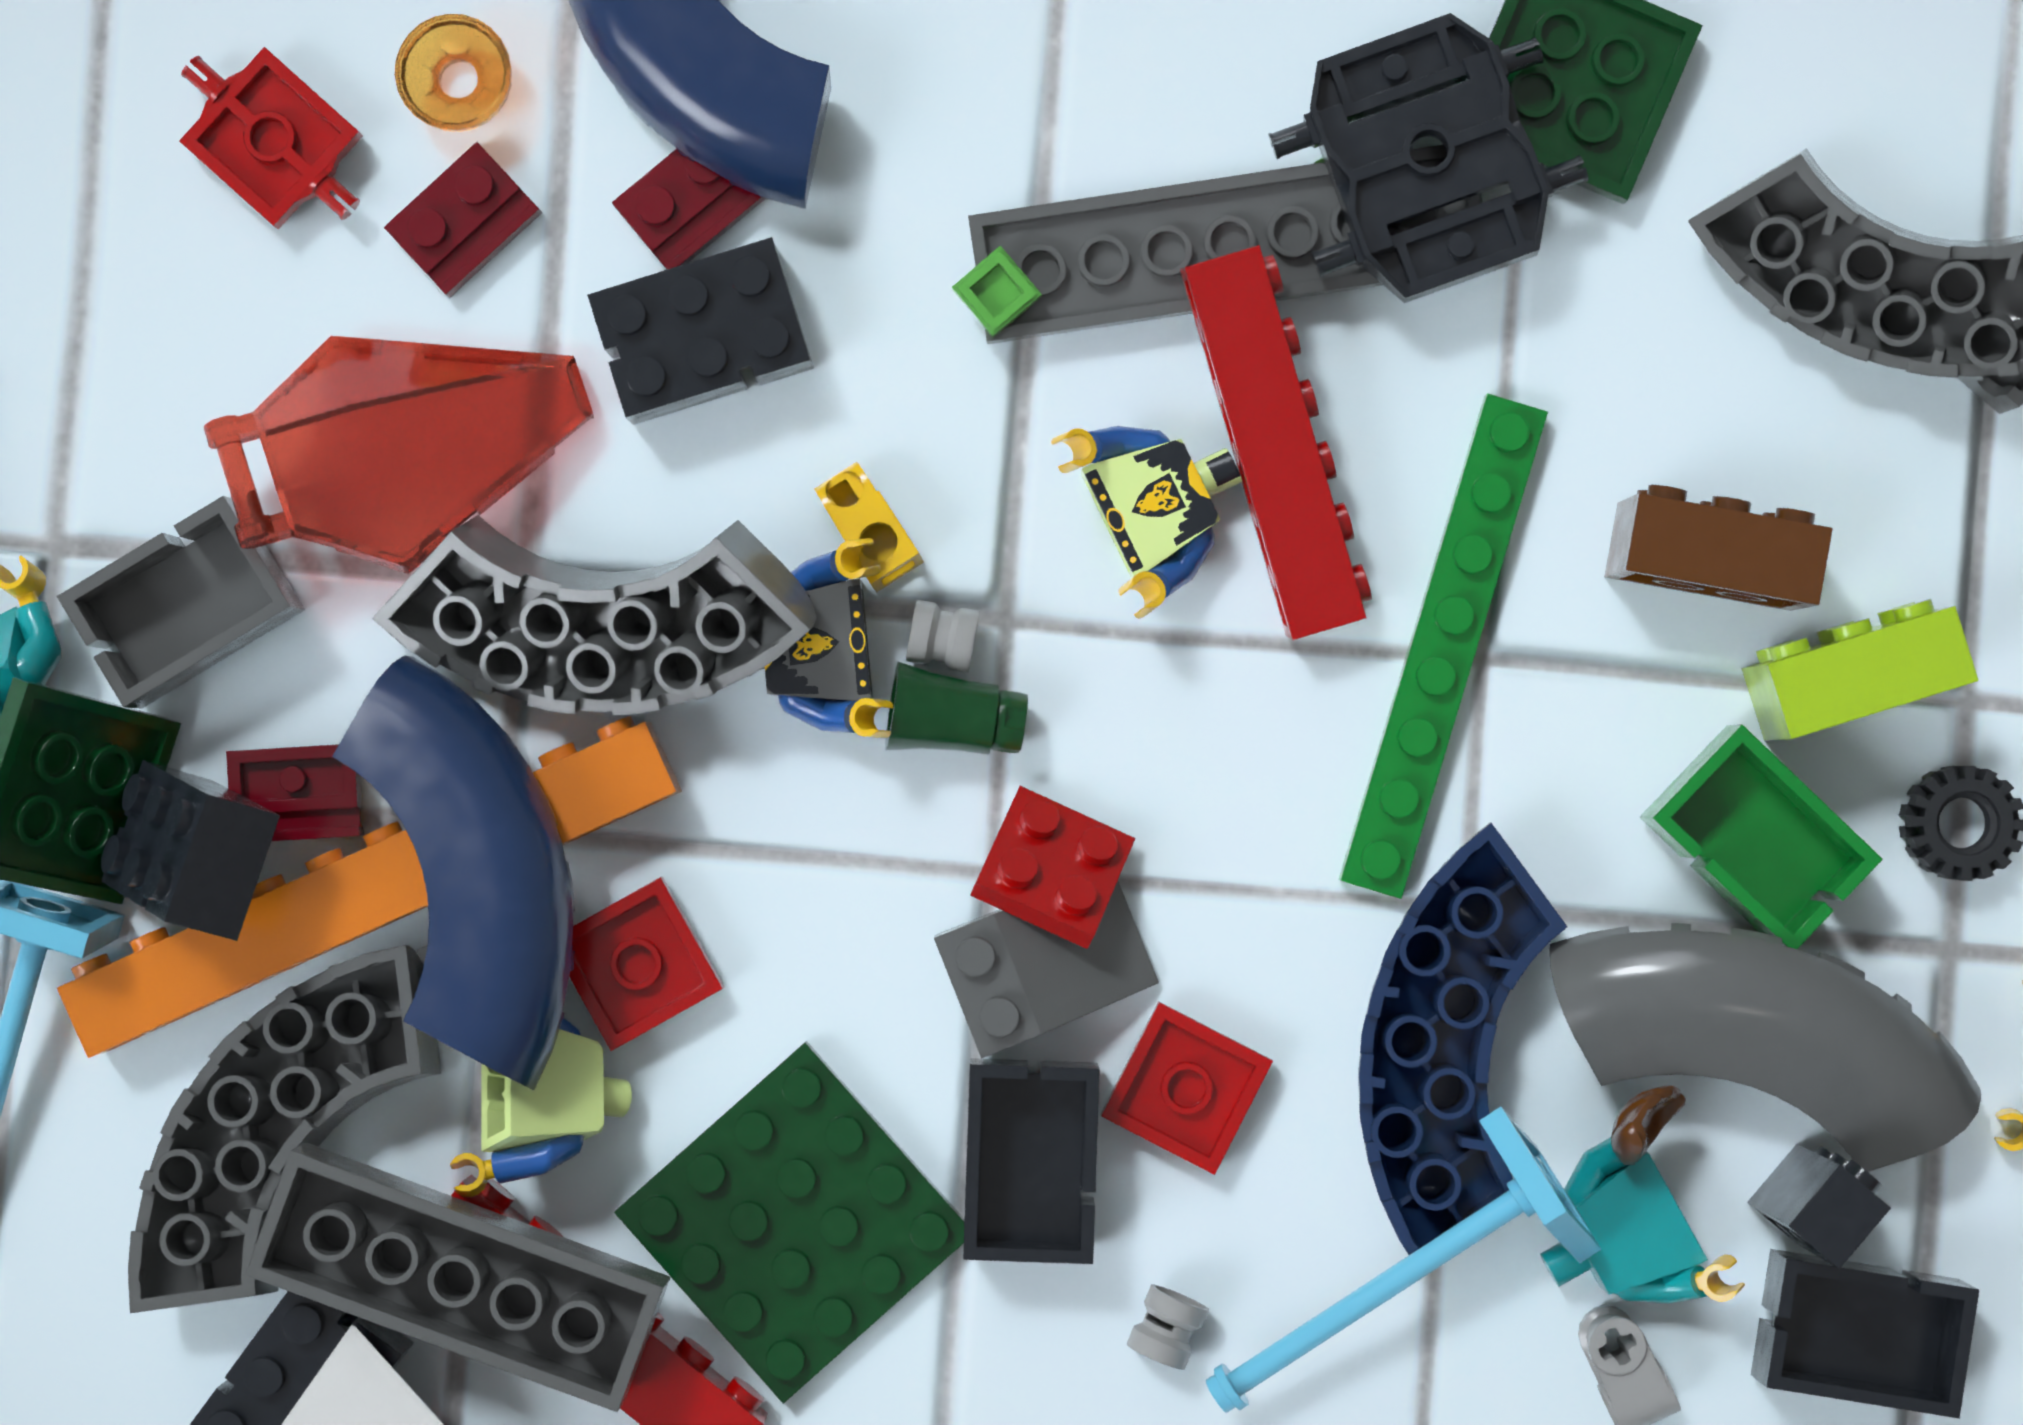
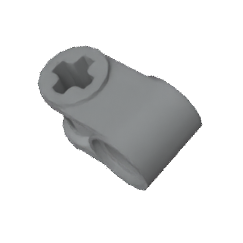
M1604 1305L1593 1308L1585 1314L1578 1330L1580 1346L1598 1382L1597 1388L1614 1424L1651 1425L1681 1411L1674 1390L1661 1365L1654 1357L1643 1332L1626 1312L1614 1306ZM1615 1328L1620 1334L1617 1337L1619 1348L1609 1352L1604 1346L1607 1343L1604 1333L1609 1329Z

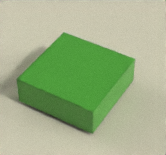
M1001 246L951 287L952 291L992 338L997 336L1042 297L1040 291Z

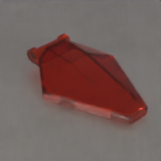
M331 335L253 412L241 416L226 415L213 419L203 426V431L208 447L217 450L239 521L234 526V530L241 548H258L295 537L333 547L338 552L357 556L359 559L409 574L427 559L451 531L458 528L476 512L479 515L484 513L555 454L554 448L588 420L594 419V414L576 360L571 355ZM260 439L283 512L264 515L243 449V443Z

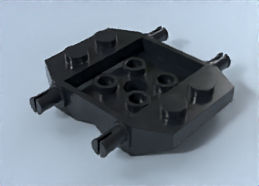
M1452 13L1317 61L1310 112L1303 115L1304 122L1274 133H1268V138L1276 159L1310 146L1313 148L1319 147L1350 232L1347 233L1346 241L1311 252L1320 278L1354 264L1357 267L1363 265L1364 269L1403 303H1407L1538 255L1548 198L1552 197L1556 191L1581 182H1587L1588 173L1586 167L1582 168L1584 162L1580 155L1554 166L1544 168L1543 163L1539 164L1532 143L1519 120L1507 78L1509 74L1544 63L1541 48L1538 49L1539 43L1535 37L1500 50L1498 44L1494 45L1491 39ZM1426 136L1439 139L1447 150L1445 160L1436 167L1428 168L1417 164L1410 155V147L1417 139ZM1507 183L1509 185L1511 193L1390 236L1388 226Z

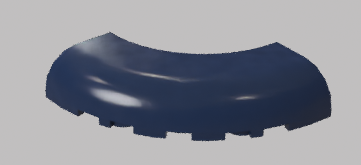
M568 0L584 41L592 55L615 86L616 91L624 102L648 127L651 126L660 136L674 145L684 157L691 161H696L728 179L730 184L766 199L806 209L832 88L829 65L802 58L761 38L741 23L719 0Z
M404 655L393 662L377 679L332 756L363 777L389 803L404 825L414 845L423 871L428 898V945L423 972L414 999L403 1021L496 1072L535 1090L552 1054L565 1013L562 1011L570 971L574 969L575 951L572 950L573 912H575L573 882L569 863L565 859L562 841L556 827L558 824L551 804L539 781L535 778L531 768L518 751L510 736L477 701L449 678L415 657Z
M1489 822L1452 854L1430 878L1404 915L1384 954L1374 981L1361 1034L1358 1091L1359 1114L1366 1157L1379 1199L1397 1238L1408 1255L1509 1190L1506 1183L1511 1181L1513 1177L1479 1121L1490 1114L1487 1083H1489L1490 1058L1497 1029L1496 1023L1510 990L1514 989L1527 967L1549 942L1568 927L1492 822Z

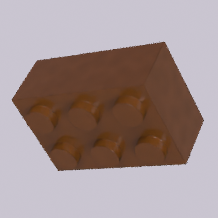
M1649 485L1648 490H1637L1636 495L1617 503L1605 578L1787 611L1799 610L1820 604L1833 528L1815 525L1816 514L1790 508H1776V513L1765 512L1759 515L1750 513L1751 502L1722 496H1713L1712 502L1700 501V504L1687 502L1688 491L1663 485Z

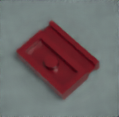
M476 142L387 223L384 229L436 283L444 294L450 298L543 212L486 150Z
M676 148L611 203L667 270L689 263L766 198L730 184L728 179L698 162L684 157Z
M339 744L226 751L228 788L280 815L272 841L364 836L363 826H361L360 807H362L360 775L332 757Z

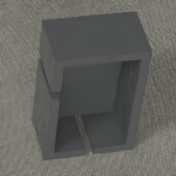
M221 496L173 525L180 537L194 541L189 545L185 546L180 537L160 533L56 596L86 646L107 649L115 644L120 653L103 651L93 658L123 707L139 709L146 707L305 610L240 501Z

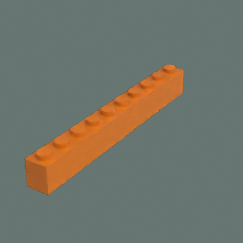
M627 716L598 729L596 732L600 742L577 752L574 743L570 742L538 757L542 768L534 771L533 774L539 781L551 804L558 824L556 827L562 845L568 844L682 792L651 722L644 721L635 725L632 716ZM398 821L364 835L363 839L367 847L344 857L339 847L305 862L304 864L309 874L287 884L282 874L257 883L238 941L190 928L169 936L166 927H162L130 941L129 944L134 953L111 963L108 954L105 953L71 968L75 980L57 987V990L87 1057L91 1058L109 1052L428 907L423 871L407 831H402Z

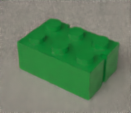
M1742 724L1727 725L1639 817L1680 857L1696 858L1690 866L1758 932L1782 938L1783 946L1798 949L1834 911L1825 902L1810 899L1819 892L1825 899L1844 901L1883 860Z

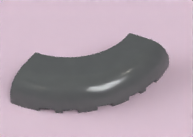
M1807 148L1688 220V223L1710 255L1736 284L1739 283L1768 308L1772 315L1781 321L1788 322L1806 335L1819 340L1821 344L1844 355L1865 362L1871 361L1887 367L1903 369L1906 372L1926 376L1958 378V376L1998 375L2000 377L2015 376L2023 373V235L1981 241L1949 240L1923 235L1898 227L1869 212L1841 191L1822 171Z
M477 515L451 531L372 619L401 645L435 668L441 665L474 682L473 688L488 694L497 691L507 696L527 701V706L551 712L576 714L578 711L612 712V715H632L661 710L664 706L675 705L692 699L699 700L709 697L718 690L748 676H752L779 658L811 630L815 624L816 613L813 603L801 583L739 520L725 529L705 547L682 559L658 567L637 571L605 572L571 567L540 557L515 544Z
M1671 923V930L1631 933L1629 926L1589 932L1550 944V969L1563 1015L1601 1086L1627 1079L1657 1075L1704 1076L1750 1086L1778 1097L1814 1119L1840 1143L1853 1161L1868 1172L1923 1155L1947 1144L1966 1130L1978 1114L1981 1089L1962 1057L1940 1031L1935 1033L1912 1012V1004L1896 993L1893 997L1878 986L1865 980V972L1824 952L1819 951L1818 955L1814 956L1801 950L1782 945V938L1762 932L1731 928L1730 934L1691 931V924Z
M403 945L363 954L330 966L329 969L296 986L288 987L275 996L276 999L259 1010L248 1021H243L208 1056L210 1060L198 1073L190 1087L184 1088L171 1108L160 1131L163 1135L157 1146L150 1169L145 1170L139 1189L143 1190L135 1231L130 1233L128 1259L130 1314L258 1296L279 1291L278 1287L245 1275L290 1150L304 1143L319 1147L334 1128L352 1112L374 1097L413 1080L441 1074L437 1039L403 1021L414 999L423 972L421 960L412 947Z

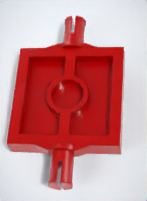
M263 47L242 71L228 77L226 80L199 55L192 58L189 62L207 77L206 81L185 65L181 76L186 78L208 100L204 105L200 118L179 142L270 224L279 230L302 203L313 199L315 196L333 210L341 220L347 219L352 213L334 198L335 194L351 208L357 209L360 199L356 198L333 176L337 171L340 161L358 143L363 135L266 47Z

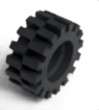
M1976 766L1941 767L1939 771H1930L1921 777L1923 782L1919 785H1912L1906 793L1911 798L1908 804H1901L1899 815L1905 816V826H1899L1900 837H1906L1909 846L1904 847L1908 855L1917 858L1920 861L1918 866L1926 872H1933L1938 874L1937 877L1951 880L1973 881L1972 879H1986L1994 876V870L2005 869L2012 862L2008 856L2011 852H2019L2023 844L2022 841L2017 840L2019 831H2023V820H2020L2018 810L2023 809V803L2021 798H2013L2010 792L2014 787L2007 780L1996 778L1998 773L1989 769L1976 768ZM1958 798H1967L1975 802L1982 810L1985 818V828L1982 836L1976 843L1966 848H1957L1949 844L1942 836L1939 828V818L1942 810L1949 802Z

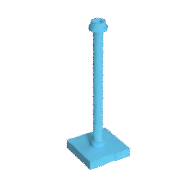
M0 880V934L15 938L16 941L21 943L0 1018V1117L47 950H55L82 959L119 938L125 914L34 886Z
M1502 1107L1494 1110L1479 1121L1514 1176V1179L1506 1183L1509 1190L1231 1371L1223 1363L1214 1368V1375L1206 1379V1384L1211 1395L1225 1413L1234 1408L1242 1410L1248 1406L1249 1401L1245 1393L1523 1212L1528 1217L1537 1213L1543 1225L1579 1263L1601 1250L1600 1245L1537 1145L1522 1131Z

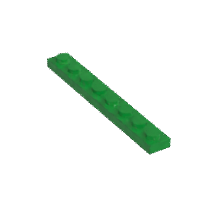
M1488 393L1483 398L1338 878L1340 881L1402 899L1548 411Z

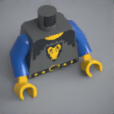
M873 539L849 540L840 544L837 550L806 560L791 571L813 603L816 613L815 624L811 630L784 654L762 669H765L767 694L778 696L779 704L783 711L821 731L857 733L863 737L888 738L891 735V731L878 730L874 724V716L881 707L893 708V703L888 700L873 699L863 582L861 579H857L875 576L880 573L881 567L876 565L864 568L859 559L862 547L874 544Z

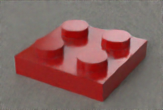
M1019 786L970 896L1088 949L1136 838L1023 786Z
M663 876L573 926L572 950L575 951L574 969L570 971L569 977L610 1051L615 1050L725 988Z
M1158 1001L1100 1115L1114 1124L1215 1175L1273 1060Z

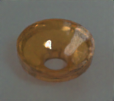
M444 14L434 16L420 23L407 35L399 48L395 60L394 76L397 91L404 105L416 118L428 126L443 131L462 132L476 129L488 123L499 113L507 101L512 86V65L510 55L503 41L491 27L479 19L464 14ZM458 62L473 66L478 77L474 91L462 98L448 96L444 93L441 85V78L445 69Z

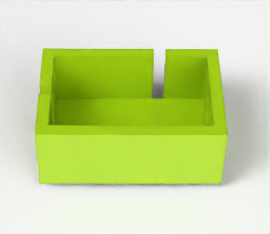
M1931 599L1917 603L1912 602L1877 613L1881 625L1875 627L1871 626L1870 619L1867 618L1818 631L1816 633L1820 644L1811 647L1806 637L1757 650L1756 654L1759 663L1741 669L1764 741L1794 739L1979 681L1956 606L1934 609Z

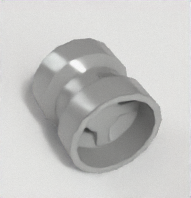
M917 600L909 635L906 662L925 665L931 660L945 662L950 670L969 673L980 611L960 608L954 613L940 610L934 602Z
M1151 1284L1144 1300L1147 1310L1141 1323L1133 1326L1126 1344L1134 1351L1172 1368L1185 1370L1192 1353L1189 1345L1190 1339L1194 1331L1203 1327L1209 1313V1308L1181 1293Z

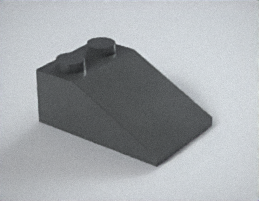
M1117 881L1088 949L1000 909L934 936V941L981 1059L1042 1035L1159 983L1119 881Z

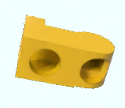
M858 462L853 463L814 488L844 541L863 538L873 539L874 544L862 547L859 559L864 568L880 565V573L875 576L866 577L876 593L924 563L920 553L880 491L875 490Z

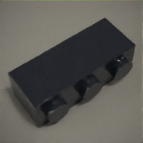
M1797 1144L1748 1200L1752 1207L1793 1242L1838 1269L1844 1265L1891 1209L1890 1206L1875 1195L1882 1184L1855 1161L1850 1159L1848 1162L1836 1152L1833 1155L1823 1146H1820L1816 1152H1812Z

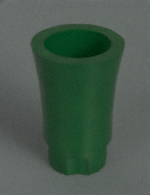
M897 662L890 697L893 708H889L886 729L891 731V735L886 738L885 750L938 749L989 754L991 749L1006 753H1019L1021 751L1028 710L1027 694L999 690V686L995 684L967 681Z

